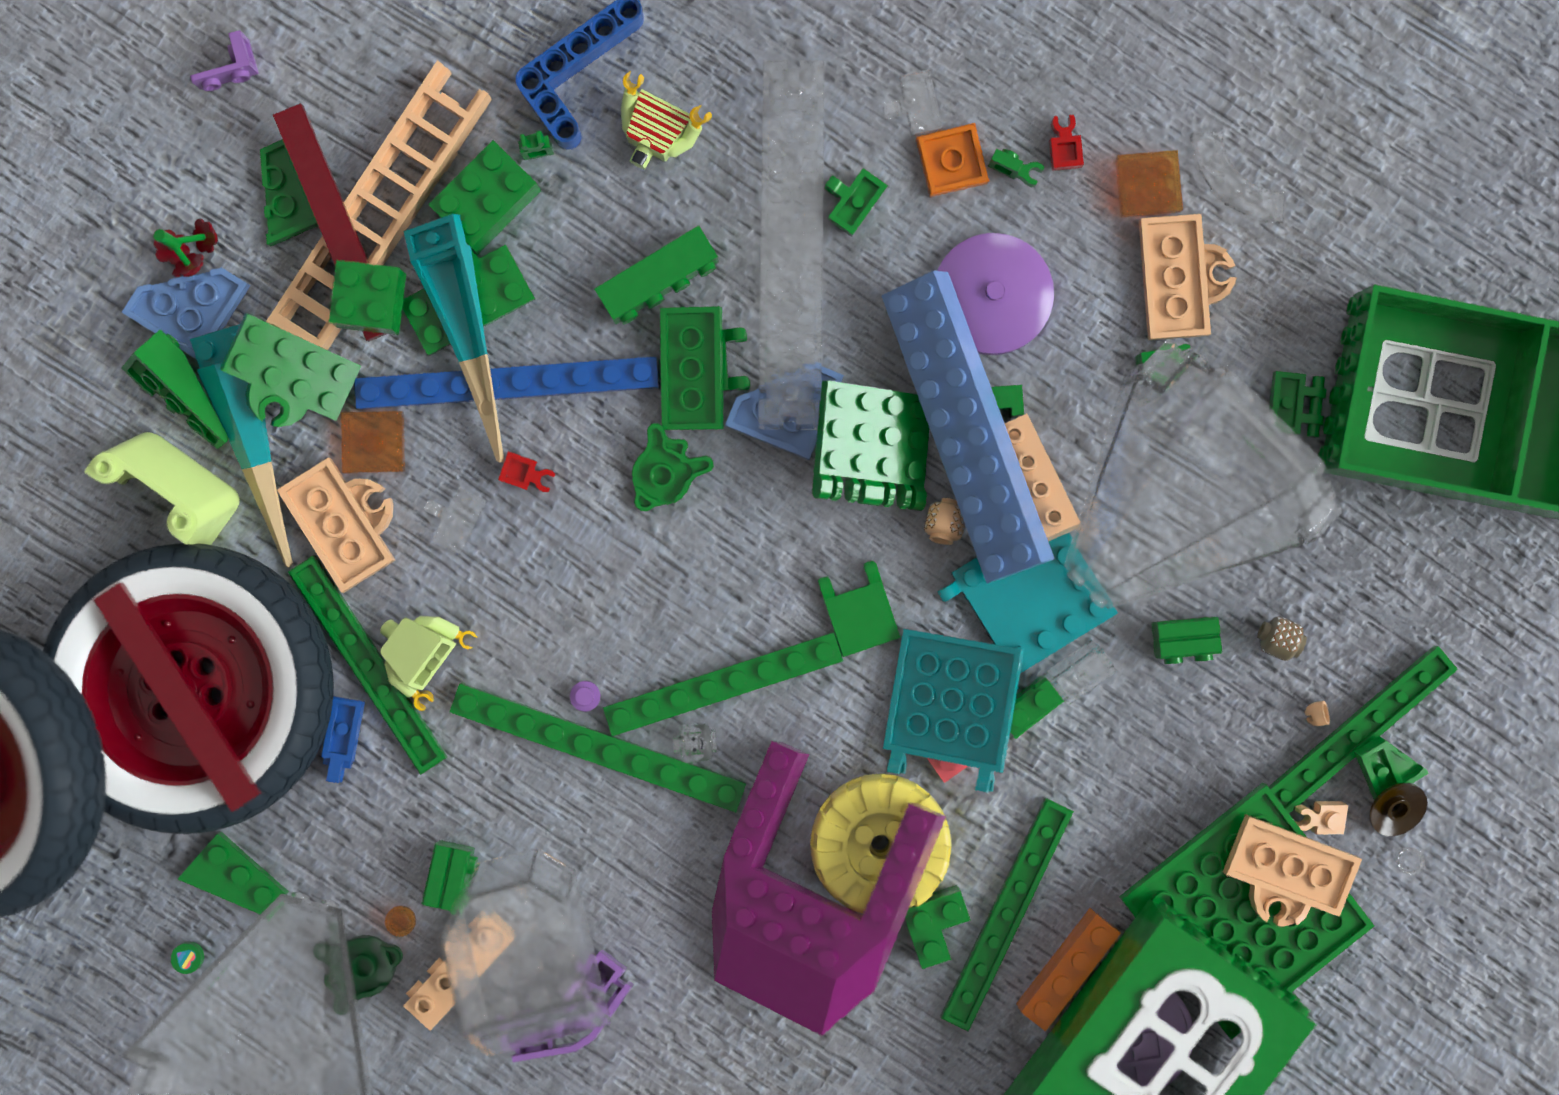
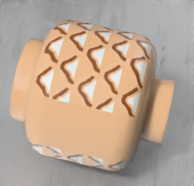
M942 498L941 502L932 503L928 509L924 526L925 532L930 536L929 539L942 545H952L954 541L960 540L963 536L965 523L957 501L951 498Z

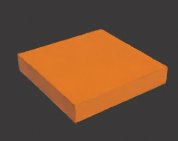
M975 123L916 137L915 140L929 197L989 183Z

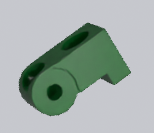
M1022 385L991 387L1000 411L1009 410V418H1018L1024 415Z

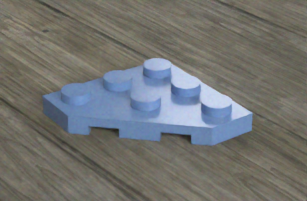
M221 267L190 277L182 276L159 284L139 286L121 313L154 333L161 329L165 334H170L178 341L182 351L196 359L190 339L224 329L251 285Z
M814 364L800 372L766 384L764 387L750 393L747 392L735 399L725 427L810 460L816 446L822 381L842 382L844 375Z

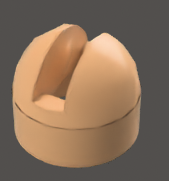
M1325 701L1314 702L1306 707L1305 715L1310 716L1306 719L1308 723L1313 726L1330 724L1329 711Z

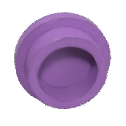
M581 681L571 689L570 701L579 711H591L600 702V690L590 681Z

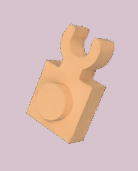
M1315 801L1313 810L1304 805L1295 806V811L1304 815L1303 820L1295 821L1302 831L1311 830L1317 835L1344 834L1348 805L1344 802Z

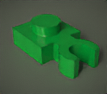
M536 131L535 134L527 136L524 134L519 135L520 141H518L524 160L554 155L552 142L548 135L543 136L542 131Z

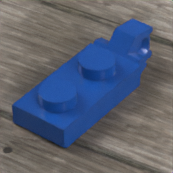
M333 696L330 721L325 734L321 757H324L323 764L329 765L326 779L328 782H343L345 769L352 768L365 701Z

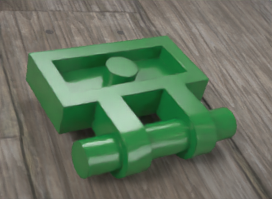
M1283 371L1273 372L1267 432L1300 435L1301 424L1307 425L1306 436L1319 438L1320 426H1323L1324 416H1321L1323 399H1326L1327 389L1324 388L1325 377L1313 376L1312 387L1305 386L1306 374ZM1304 397L1310 398L1309 414L1303 413Z

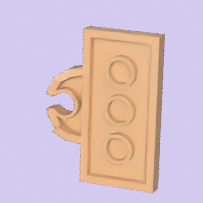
M1201 214L1141 218L1139 220L1148 340L1211 335L1209 305L1218 303L1229 295L1236 282V277H1229L1226 281L1219 282L1214 279L1212 271L1216 266L1226 270L1235 267L1233 259L1226 252L1227 249L1215 244H1204Z
M328 457L277 489L335 584L341 593H345L395 561L380 536L389 526L393 517L392 498H387L383 500L382 505L378 509H371L368 505L369 496L375 492L382 493L386 488L369 479H353L346 482L333 460Z
M1245 814L1223 872L1228 876L1250 883L1249 898L1251 906L1263 920L1267 922L1270 917L1269 906L1275 901H1280L1281 910L1274 916L1273 923L1277 926L1298 925L1307 917L1311 906L1340 917L1362 859Z

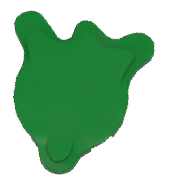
M652 423L648 426L647 446L638 456L632 468V481L636 494L634 504L637 509L644 512L657 506L676 503L687 493L692 481L696 477L710 472L714 467V462L709 456L688 458L685 454L688 442L685 439L669 438L663 426L659 423Z

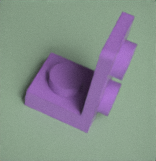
M240 30L228 33L231 44L227 47L233 64L190 76L192 83L200 90L214 91L221 88V84L246 82L250 80V76L259 74L250 40Z

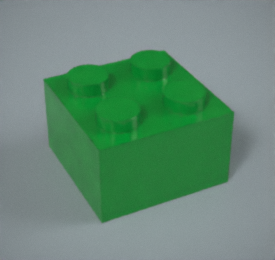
M336 260L329 323L342 329L399 335L406 273L399 267Z

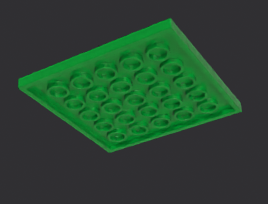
M1262 782L1121 894L1119 898L1135 918L1149 899L1158 905L1161 901L1165 902L1184 921L1187 918L1202 929L1201 932L1208 938L1213 936L1227 947L1226 950L1232 955L1239 954L1251 964L1255 971L1258 973L1260 970L1263 971L1282 990L1287 988L1293 992L1371 930L1374 924L1349 893L1340 917L1311 906L1307 917L1298 925L1277 926L1273 923L1274 916L1281 910V902L1275 901L1269 906L1270 917L1266 922L1257 915L1251 906L1249 898L1250 883L1228 876L1223 872L1245 814L1307 837L1268 785ZM1221 1019L1216 1021L1231 1040L1242 1032L1241 1027L1232 1020Z

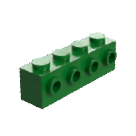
M698 225L594 290L615 324L617 325L622 322L625 325L639 316L637 312L646 306L651 309L665 300L663 296L669 292L674 291L678 293L691 284L689 280L697 275L705 277L716 269L715 264L719 263V259Z

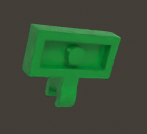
M864 168L850 187L832 175L825 184L824 189L841 200L829 215L828 220L852 237L888 185Z

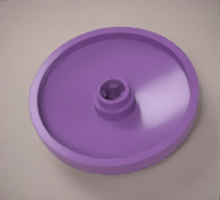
M987 233L968 238L955 246L946 255L937 270L948 272L978 354L1001 355L1020 349L1040 333L1051 314L1054 287L1048 266L1033 247L1014 236Z

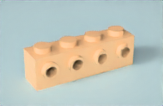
M1028 414L1005 423L1048 542L1077 529L1081 522Z
M491 909L486 916L480 912L468 925L472 931L464 939L459 935L447 948L451 954L445 961L439 957L427 970L431 976L424 984L418 980L406 993L410 999L404 1004V1007L429 1031L435 1027L518 935L494 910Z

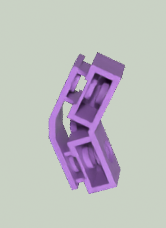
M601 950L563 1003L498 1015L497 1022L501 1048L515 1046L512 1062L576 1052L589 1044L600 1034L634 985L630 981L625 983L620 979L627 967L606 951ZM613 983L618 988L603 1008L599 1002ZM596 1012L602 1016L593 1031L579 1041L556 1045L555 1039L569 1035L592 1019ZM546 1037L547 1043L523 1047V1041Z

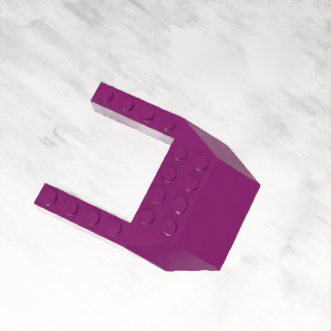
M771 741L723 858L712 907L714 981L823 1036L840 1019L844 1018L854 1007L875 991L946 816L918 803L908 804L864 914L861 915L763 867L810 755L783 742Z

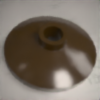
M1399 783L1385 789L1377 796L1370 808L1369 820L1371 826L1384 836H1398L1410 831L1422 820L1426 813L1427 796L1419 786L1412 783Z

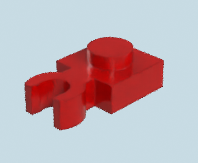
M1069 115L1068 127H1061L1059 125L1058 116H1054L1051 121V129L1057 135V137L1050 138L1049 140L1052 171L1082 168L1084 166L1081 135L1072 136V130L1076 125L1074 115Z
M508 451L498 480L525 490L528 489L529 483L532 482L535 483L540 491L549 492L550 488L543 486L540 480L544 475L555 477V473L550 469L535 470L536 460Z

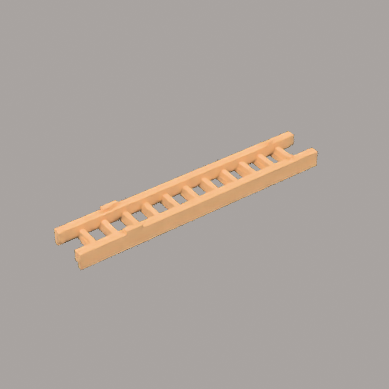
M438 60L344 202L355 230L377 244L368 258L369 264H385L404 235L403 231L408 229L444 172L446 173L458 155L457 152L492 100L486 91L479 89L465 110L443 92L440 94L439 92L452 73ZM434 101L460 118L449 135L422 119ZM417 126L443 142V145L432 161L406 144ZM400 152L427 168L416 186L389 170ZM384 177L410 193L399 212L373 196V193ZM367 202L394 219L382 237L356 221ZM322 235L266 322L328 350L342 328H337L329 323L330 310L307 295L316 280L333 290L334 276L324 270L331 259V255ZM300 305L326 322L317 337L290 321Z

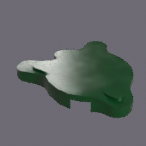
M371 935L353 937L347 942L340 944L320 941L313 950L316 958L330 964L333 968L332 972L325 976L324 982L337 993L335 1007L337 1012L342 1015H347L351 1012L360 999L372 997L383 991L390 984L397 965L403 959L402 950L398 946L390 945Z

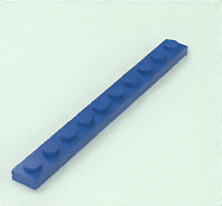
M657 357L490 369L495 400L659 388ZM463 371L356 378L354 381L356 409L358 410L474 402Z

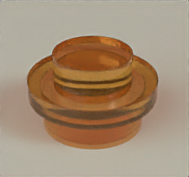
M395 906L385 917L387 930L397 937L408 935L416 925L415 913L407 906Z

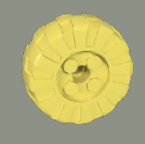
M892 774L863 775L844 783L834 790L820 807L811 832L810 849L812 862L817 876L825 889L845 907L864 914L909 803L921 804L944 815L935 799L915 782ZM946 819L909 908L914 905L919 907L926 902L947 873L952 845L949 825ZM878 835H884L888 838L887 846L881 850L871 846L873 838Z

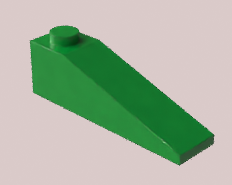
M160 329L129 357L121 369L151 397L155 393L161 396L166 403V409L171 413L186 416V422L189 427L216 449H219L229 440V437L184 352L180 349L178 341Z

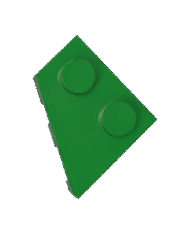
M1380 736L1354 751L1374 800L1385 789L1395 784H1413L1429 774L1427 769Z

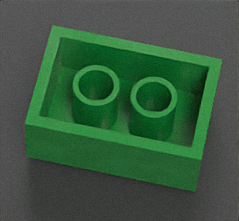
M492 140L428 205L440 218L451 214L460 215L466 243L479 254L541 192V189Z

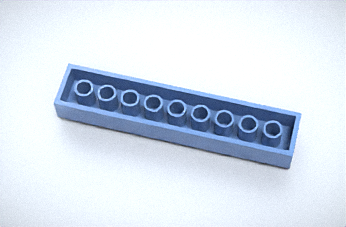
M933 270L882 295L884 305L986 583L1006 578L1054 560L1055 558L949 273Z

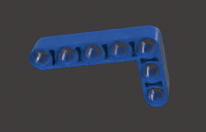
M639 0L614 1L517 72L516 84L522 96L561 148L566 150L576 148L581 142L582 133L576 120L554 89L642 26L644 14ZM627 9H635L637 11L636 15L632 18H625L622 16V13ZM603 26L612 28V32L607 36L597 34L598 30ZM583 43L588 46L584 53L577 54L573 52L574 47L578 44ZM554 61L563 62L562 68L558 71H550L548 68ZM531 78L539 80L535 88H524L527 80ZM555 103L556 108L552 113L545 114L542 112L545 104ZM565 127H572L574 129L573 134L569 138L559 136L560 131Z

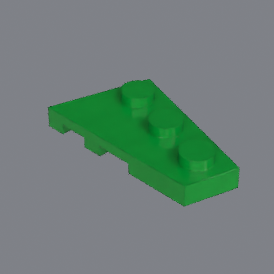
M283 139L260 149L262 186L265 187L266 198L264 215L267 218L268 226L266 243L271 247L318 226Z
M223 832L217 833L178 878L182 882L265 917L289 893L286 888Z

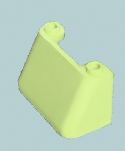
M151 432L141 433L98 454L84 471L96 481L104 484L118 482L125 485L130 479H138L175 505L167 518L168 530L176 538L189 545H212L239 506L240 498L238 492L233 487L167 440Z

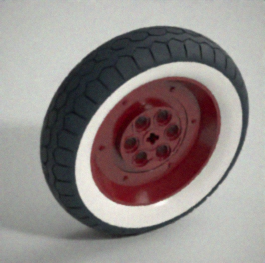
M168 544L144 549L113 562L86 581L69 599L56 618L43 648V652L51 657L72 679L84 697L87 707H89L97 726L95 730H98L103 747L101 752L104 753L106 765L104 812L122 822L146 830L170 834L204 833L224 829L258 815L280 800L302 778L318 753L330 721L334 694L333 668L325 636L314 613L301 595L278 573L247 555L227 548L208 544ZM124 582L173 659L177 650L182 653L183 663L179 668L260 790V795L236 811H230L170 717L165 718L161 714L162 705L94 603L93 599L117 583ZM206 658L211 659L214 667L210 674L203 667ZM215 687L222 693V699L219 703H216L212 698V691Z
M1 629L0 917H5L25 911L52 896L74 876L87 858L97 837L103 817L106 798V765L104 753L101 752L103 750L98 730H95V727H97L89 707H87L84 697L72 679L51 657L34 644Z

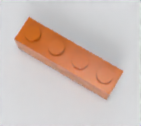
M1089 908L1016 1003L1020 1012L1046 1032L1121 933L1106 919Z

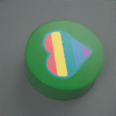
M184 942L173 950L171 964L181 974L193 973L202 966L205 958L204 951L195 942Z

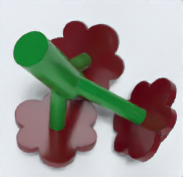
M197 219L194 224L195 230H193L190 236L176 235L172 230L158 229L154 232V247L157 249L155 256L160 262L165 263L169 261L172 265H175V269L172 271L174 277L193 276L203 266V254L196 255V253H190V249L185 243L196 241V247L200 252L212 253L214 251V245L217 244L218 237L209 221L205 222L203 219Z

